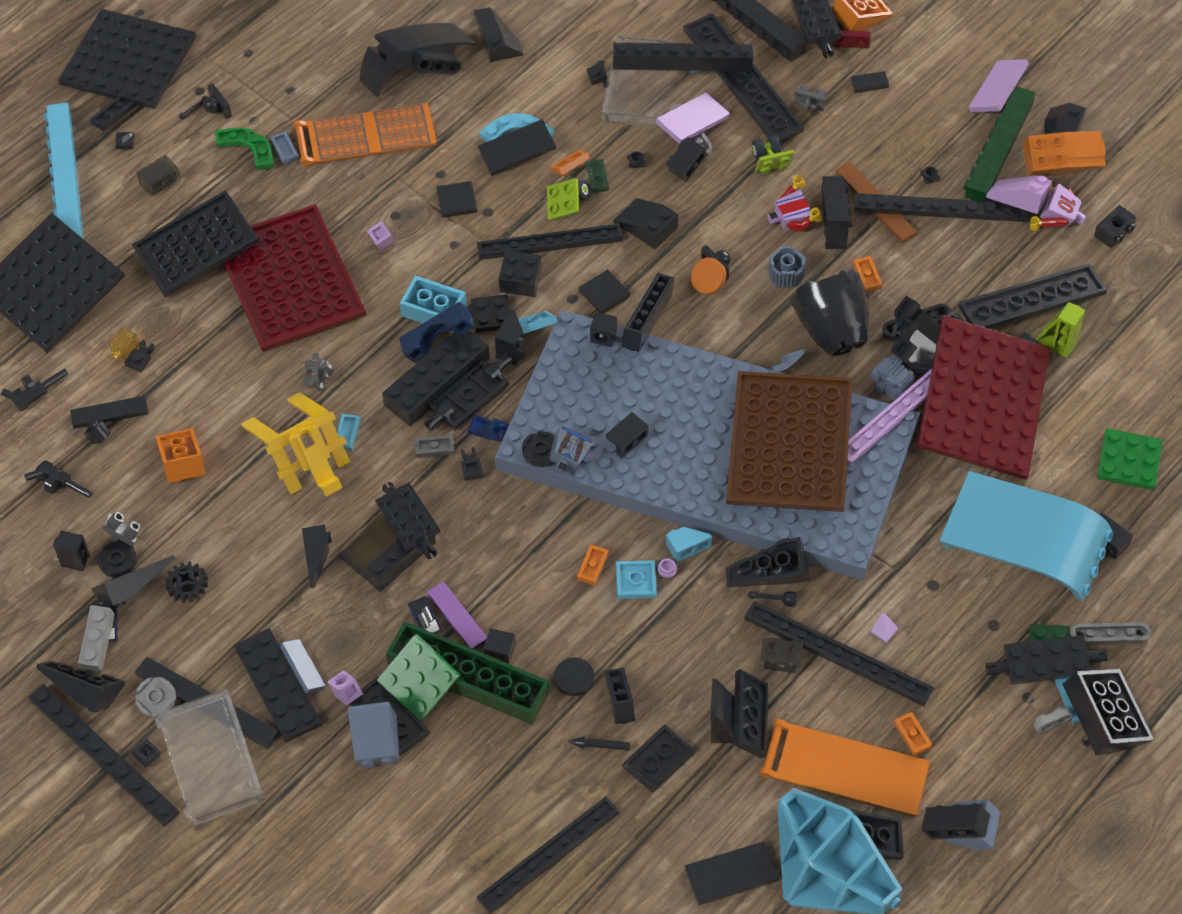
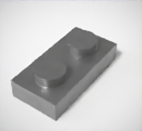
M453 435L415 438L416 458L454 455Z

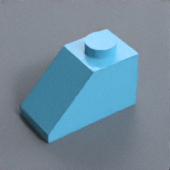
M686 527L673 529L666 534V546L676 562L706 550L712 544V536L710 534Z

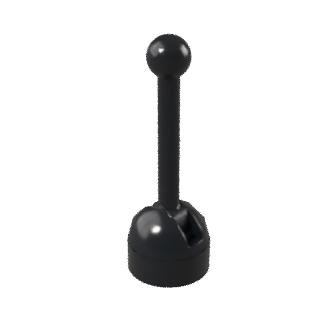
M754 591L748 593L750 599L756 597L782 600L785 606L795 608L796 592L793 591L785 592L782 596L756 594Z

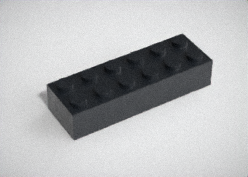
M470 330L460 336L453 332L382 392L384 406L407 425L412 426L429 411L428 405L481 360L486 362L490 358L489 345Z

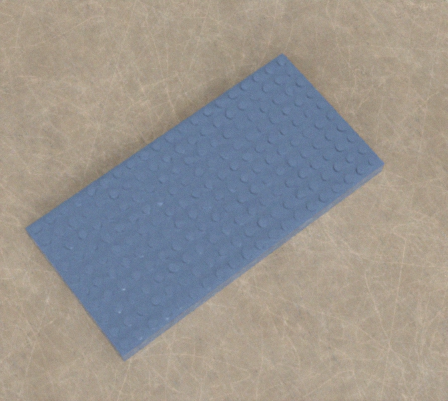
M565 310L560 311L557 318L558 323H555L495 456L496 470L760 550L767 549L783 539L801 537L808 564L864 581L918 426L920 412L911 411L904 417L903 421L882 437L850 467L847 465L844 512L726 504L738 371L784 373L652 335L648 336L640 352L630 351L621 347L624 327L617 326V334L612 347L591 343L590 326L593 318ZM852 393L849 439L890 404ZM633 412L649 425V435L621 459L616 455V446L606 438V434ZM561 425L594 441L574 471L567 469L565 475L555 472L557 465L555 462L546 467L532 466L526 462L522 454V444L528 435L539 431L555 435Z

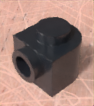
M94 420L89 423L87 430L84 432V435L93 445L103 442L111 434V431L101 420Z

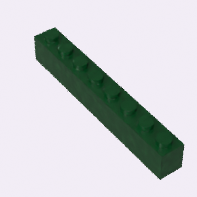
M1015 86L1007 99V105L1004 104L1001 109V117L998 116L995 121V129H991L989 133V141H985L983 145V154L978 155L976 160L977 166H973L970 172V180L967 179L963 189L966 190L965 198L987 201L986 195L994 186L1032 108L1036 92Z

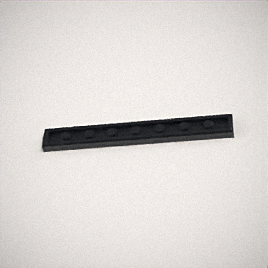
M620 224L481 241L477 242L479 260L504 257L505 250L531 254L623 242Z
M146 657L135 671V674L144 680L151 677L166 679L174 687L177 699L266 749L271 746L279 735V730L149 657Z
M605 796L476 896L477 900L489 914L493 913L617 816L619 809Z

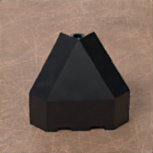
M906 295L894 310L896 324L893 325L892 337L895 340L891 352L916 373L928 372L932 369L940 324L925 313L917 301Z

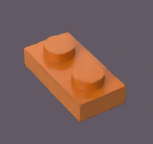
M578 150L551 166L553 173L565 176L573 168L584 165L585 161L590 159L588 152Z
M871 256L853 260L855 271L860 273L864 292L882 289L883 284Z
M590 544L578 572L577 580L596 586L609 555V550Z
M912 712L894 720L893 724L913 756L932 748L933 744Z

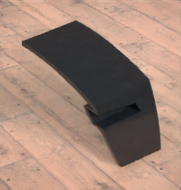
M453 23L416 24L386 30L374 36L380 43L377 47L368 46L363 57L359 80L375 97H379L390 73L394 70L400 71L404 66L417 67L421 72L453 75L461 69V63L453 56L456 45H477L478 42Z

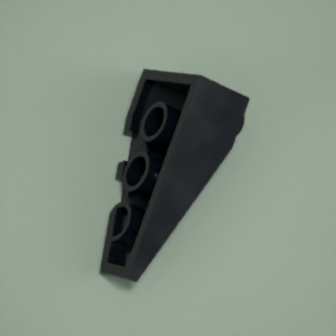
M801 537L780 540L775 545L762 549L759 553L726 567L727 587L780 585L809 581L808 562Z
M53 661L39 663L36 666L40 672L75 702L88 708L90 712H100L102 709L109 708L125 685V681L113 676L102 674L99 677L91 675L92 671L73 670V666Z

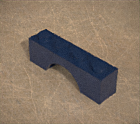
M458 302L401 336L399 340L403 355L415 363L429 353L432 342L441 333L454 331L460 336L475 327L470 309L461 302Z

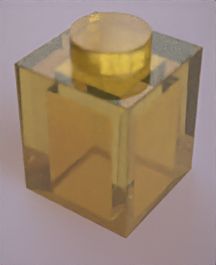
M122 327L109 343L113 356L124 360L128 358L134 348L138 349L140 344L137 334Z

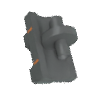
M804 84L800 88H796L794 103L804 107L803 112L808 113L809 109L824 111L826 105L825 90L818 89L816 93L810 92L811 88Z
M314 353L311 360L305 361V370L308 373H312V375L304 377V384L307 388L316 387L319 391L325 390V379H329V376L334 374V367L329 365V361L321 360L319 353Z
M118 511L114 514L109 513L106 516L102 529L112 535L110 541L115 542L119 539L133 546L139 533L140 524L135 521L127 524L124 522L125 517Z

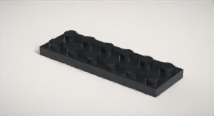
M270 628L233 645L285 743L322 726L319 716Z

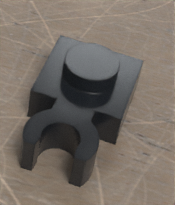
M145 340L140 342V349L134 348L124 362L126 367L141 373L151 360L150 354L155 349L153 343L149 347H145Z
M474 447L471 448L472 453L470 455L465 454L464 449L461 450V456L464 460L461 461V467L465 481L484 478L480 458H476Z

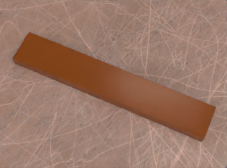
M851 162L836 170L838 176H844V182L848 183V187L854 193L882 195ZM873 213L901 243L916 236L917 231L901 214Z

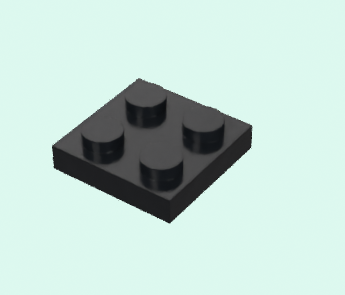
M507 294L471 299L476 333L499 330L510 312Z

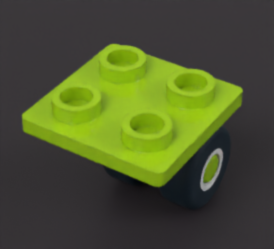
M776 135L768 136L765 143H763L761 138L752 141V151L755 159L758 160L755 168L756 174H767L774 169L784 170L788 168L794 156V150L781 152L780 141Z
M574 178L547 186L548 220L551 221L578 213L579 201L582 202L590 198L589 184L584 179L578 180Z

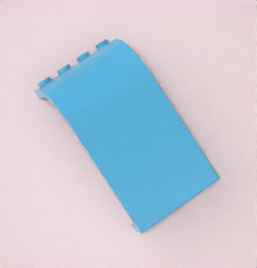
M969 471L940 538V542L945 548L950 550L955 547L1050 577L1066 586L1076 599L1084 601L1085 596H1088L1091 591L1092 579L1097 576L1098 564L1105 556V547L1107 542L1111 541L1113 532L1108 522L1102 516L1081 504Z

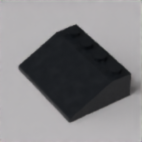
M383 517L344 550L339 557L381 592L424 553L415 547L406 551L385 517ZM435 536L432 539V545L436 543Z
M1120 669L1077 671L1062 684L1096 756L1113 754L1154 740Z

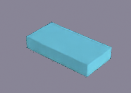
M343 413L341 415L337 433L339 438L341 436L345 437L347 442L343 445L345 450H353L361 421L360 416Z

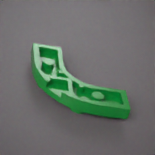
M242 127L215 130L217 148L230 146L247 147L253 152L256 170L274 168L271 147L263 135L260 136L254 130Z

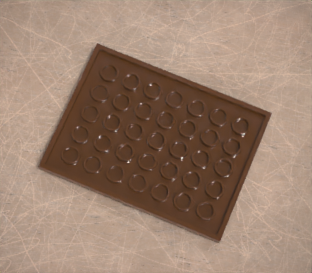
M738 371L726 504L844 512L853 378Z

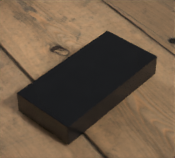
M885 71L851 76V83L855 93L889 88Z

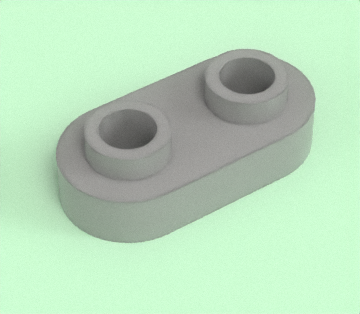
M1062 706L1055 709L1051 714L1038 716L1033 726L1037 733L1041 734L1069 722L1073 718V714L1068 707L1064 708Z

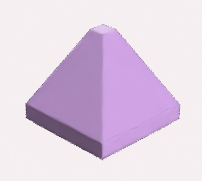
M882 613L870 633L887 643L896 633L898 627L886 614Z

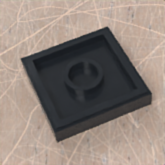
M472 181L436 186L442 218L477 213Z
M608 269L579 287V292L602 314L630 297V292Z

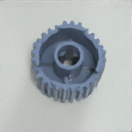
M783 245L778 251L776 250L775 253H772L769 257L768 269L772 284L776 287L782 286L783 288L784 286L786 288L788 286L798 287L805 276L806 257L799 253L798 250L795 251L791 245L790 247Z
M894 355L883 359L870 373V376L875 382L874 389L878 393L882 394L884 392L890 398L896 400L911 386L915 378L911 370L907 371L904 365H901L902 361L900 358L894 357Z

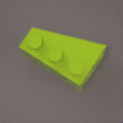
M1068 302L1043 327L1035 340L1044 346L1050 347L1051 351L1067 358L1078 342L1086 310Z

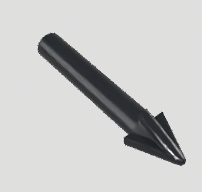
M585 736L568 741L582 749L584 747L628 751L630 749V742L585 739Z

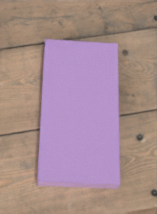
M1027 59L997 61L969 105L970 112L1000 111L1029 65Z
M704 93L658 117L656 123L680 144L687 137L691 139L728 119L730 113L711 96Z

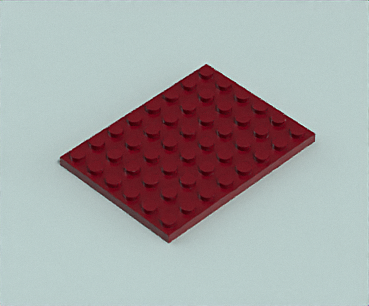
M316 204L250 226L260 242L224 263L262 352L367 316L363 303Z
M944 315L941 319L917 448L1026 480L1029 477L1050 347Z

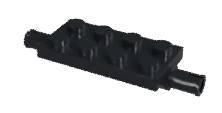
M790 0L807 45H817L822 50L824 58H828V56L829 58L833 57L834 51L832 50L831 43L834 40L841 39V32L828 0Z
M505 353L495 363L487 364L481 360L428 405L429 410L434 414L424 421L425 427L432 431L443 421L456 431L509 386V381L503 377L502 371L513 363L512 358Z
M387 482L389 488L384 484L382 490L386 495L376 499L375 502L404 549L407 551L415 547L422 550L427 559H432L430 553L433 557H436L437 550L432 545V539L441 531L411 484L407 483L397 489L392 482Z
M1080 635L1004 644L1005 659L998 662H986L985 668L988 670L986 671L987 675L1005 673V675L1009 676L1010 685L1070 678L1077 671H1091L1090 663L1107 662L1108 655L1105 654L1107 653L1106 649L1088 651L1085 637Z

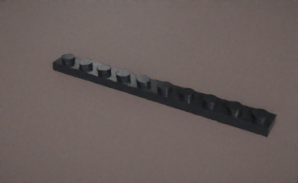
M855 193L854 212L1031 222V218L1035 216L1033 212L994 201Z
M753 601L744 616V620L924 707L934 690V687L756 601Z
M45 684L41 685L28 697L44 715L163 827L180 814L174 805Z

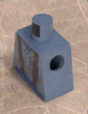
M561 425L554 435L550 460L557 463L555 472L565 475L567 469L574 471L594 441Z

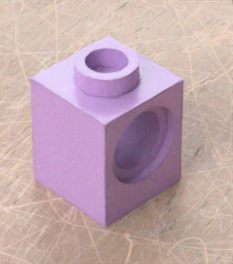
M382 221L367 230L380 251L396 241Z
M344 670L328 681L334 696L346 706L363 694L355 678Z

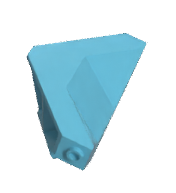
M796 788L791 789L779 800L778 824L783 898L791 906L863 914H885L890 908L893 910L900 904L902 888L856 815L847 808Z

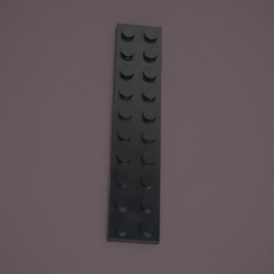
M713 13L683 26V31L693 44H737ZM754 64L752 72L715 71L767 138L768 136L776 135L781 143L804 132L803 125Z

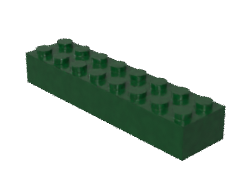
M404 621L386 652L388 665L392 663L412 637L417 634L461 675L449 689L450 691L533 725L550 693L549 680Z

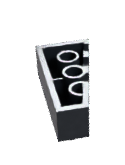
M822 176L821 193L824 237H826L825 249H847L848 228H852V217H849L851 215V207L849 205L848 183L844 182V176Z

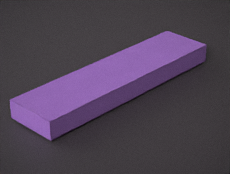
M444 582L427 591V595L467 647L475 650L485 644L486 635Z

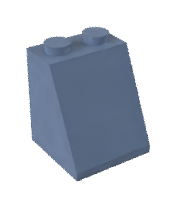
M389 702L348 707L354 758L358 766L371 768L375 764L387 766L400 761L397 716Z

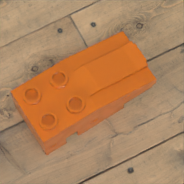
M1101 131L1028 136L1023 142L1027 176H1042L1046 173H1049V175L1077 173L1081 170L1100 169L1106 166V150Z

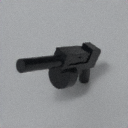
M64 368L42 383L40 381L35 383L27 374L21 378V382L25 387L24 391L21 392V389L18 388L11 392L4 388L1 395L12 400L19 411H24L28 408L29 404L47 394V388L67 376L68 372Z
M47 460L40 463L35 471L24 474L26 481L35 478L40 481L46 479L44 490L50 494H54L59 487L64 489L66 486L87 498H90L93 493L72 481L70 474L53 466V463Z

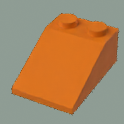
M836 0L831 7L835 19L840 22L845 31H864L893 15L881 0Z
M193 428L155 436L168 483H177L183 479L198 478L206 474L202 454Z

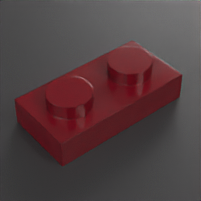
M840 31L841 39L835 40V47L870 48L871 31Z

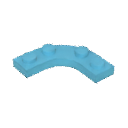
M521 113L503 115L481 130L479 136L488 142L540 119ZM545 124L550 135L553 136L554 129Z

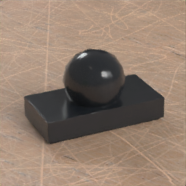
M212 83L207 85L209 97L204 100L203 107L208 113L220 111L226 119L232 117L229 103L216 86Z
M707 245L702 247L701 259L709 257L720 261L726 269V280H728V265L731 261L730 254L725 250L714 253Z

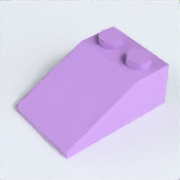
M1036 175L998 180L986 197L1038 214L1047 201L1052 181L1044 176Z

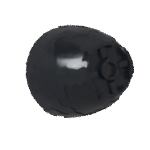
M843 269L837 275L817 282L814 280L809 281L797 288L796 294L791 298V304L810 337L828 355L833 357L851 352V349L854 347L858 349L867 344L869 312L864 285L859 272H854L853 269Z

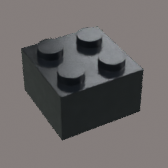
M505 250L499 275V293L536 297L542 270L541 255Z

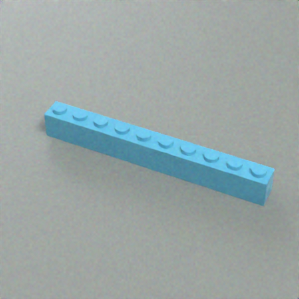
M68 103L48 105L47 113H44L46 124L49 125L46 126L47 137H50V140H47L48 150H51V153L48 154L49 162L52 164L50 175L51 178H54V181H51L52 191H55V194L52 195L53 204L56 205V208L53 209L54 215L84 239L71 112Z

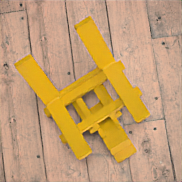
M299 392L289 397L287 401L310 416V418L278 434L255 417L241 423L245 430L267 445L265 449L268 455H272L279 470L276 473L280 480L283 479L290 494L302 489L295 473L299 469L303 471L310 469L317 486L323 490L325 496H329L342 489L341 482L334 475L327 459L331 457V452L339 468L348 464L350 460L343 446L347 443L345 437L341 436L339 438L332 420L336 419L332 411L329 412ZM319 428H320V430H321V432H322V434H323V436H324V438H325V441H326L327 445L325 444V442H324V440H323V437H322V435H321V433H320V431H319ZM308 434L313 445L305 448L301 437ZM289 444L298 460L292 464L284 449Z

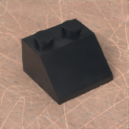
M511 309L495 335L496 359H500L506 353L512 358V365L517 366L518 362L523 360L526 353L524 349L525 339L517 315Z

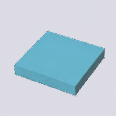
M548 311L519 319L523 334L558 323L556 316Z
M655 560L616 561L617 599L657 598Z

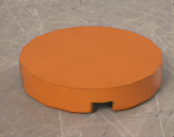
M708 257L701 259L695 264L691 273V283L697 291L710 295L718 292V289L723 287L726 280V269L720 261Z

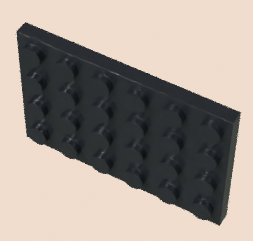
M225 190L133 243L132 246L164 297H167L258 244L260 241Z

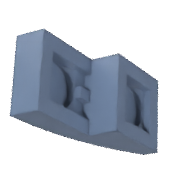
M804 350L795 351L780 357L782 364L768 369L781 372L789 368L804 354Z

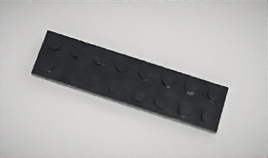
M1089 263L960 301L958 307L968 323L991 329L1062 308L1068 302L1075 304L1105 295L1107 288Z

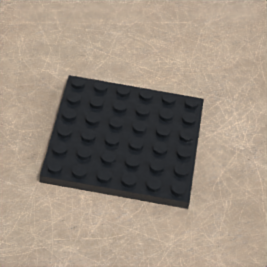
M101 8L59 77V85L113 99L122 97L124 101H135L136 105L155 109L194 42L196 32Z
M51 213L0 262V313L48 353L126 275Z

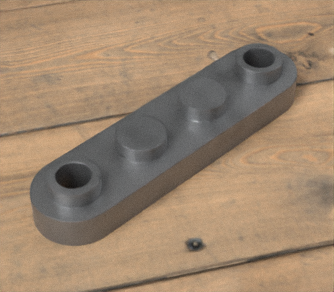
M1142 622L1075 624L1070 630V637L1084 635L1086 645L1143 644L1148 641L1151 634L1149 626Z

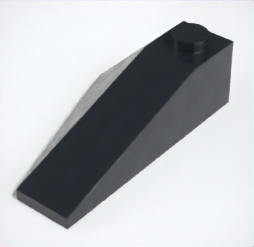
M491 7L474 10L489 62L523 56L519 40Z
M1070 102L1050 108L1044 121V134L1079 132L1084 121L1086 108Z
M172 555L91 588L92 592L107 608L114 606V609L126 605L125 600L132 598L168 566L175 557Z

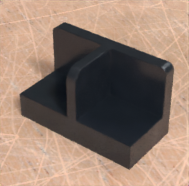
M631 412L606 434V438L616 446V455L622 459L648 437L649 425Z

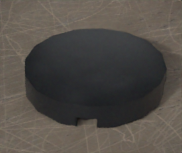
M544 431L528 435L522 444V454L526 462L537 467H546L553 464L554 462L550 460L554 435Z
M115 541L103 547V550L98 554L97 563L101 572L106 576L118 578L134 570L137 564V555L134 548L123 541Z
M572 657L558 664L555 669L554 681L562 693L568 696H579L591 689L594 684V671L587 661Z

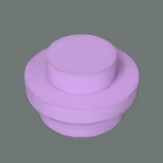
M663 559L658 564V573L665 578L673 577L677 573V564L672 559Z

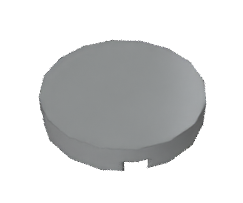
M162 677L146 679L139 685L135 694V702L138 709L148 717L154 718L168 713L174 706L176 699L174 687Z

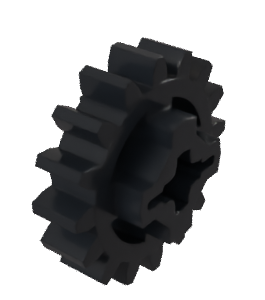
M190 561L185 566L181 562V567L179 568L174 565V571H168L169 577H165V587L169 596H174L175 601L181 598L182 603H185L186 599L193 602L194 597L200 599L199 594H205V588L209 586L207 582L208 576L205 574L204 568H199L198 563L192 566Z

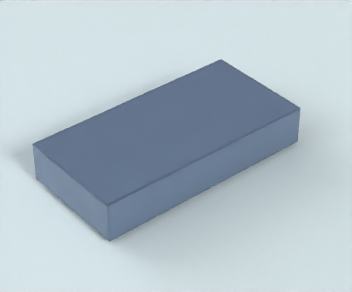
M286 131L270 137V142L283 166L299 160V155Z

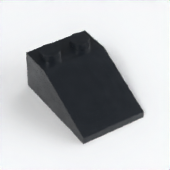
M636 198L613 222L620 224L621 228L653 249H656L678 228V214L665 205Z
M712 678L711 743L733 744L734 695L717 678Z
M847 808L858 817L883 859L902 860L904 858L901 818Z

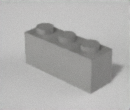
M90 606L78 664L82 669L100 672L103 670L115 615L110 608Z

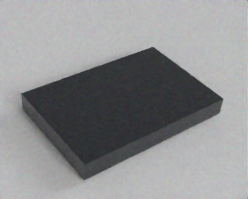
M664 724L622 763V767L653 793L694 754L695 750Z

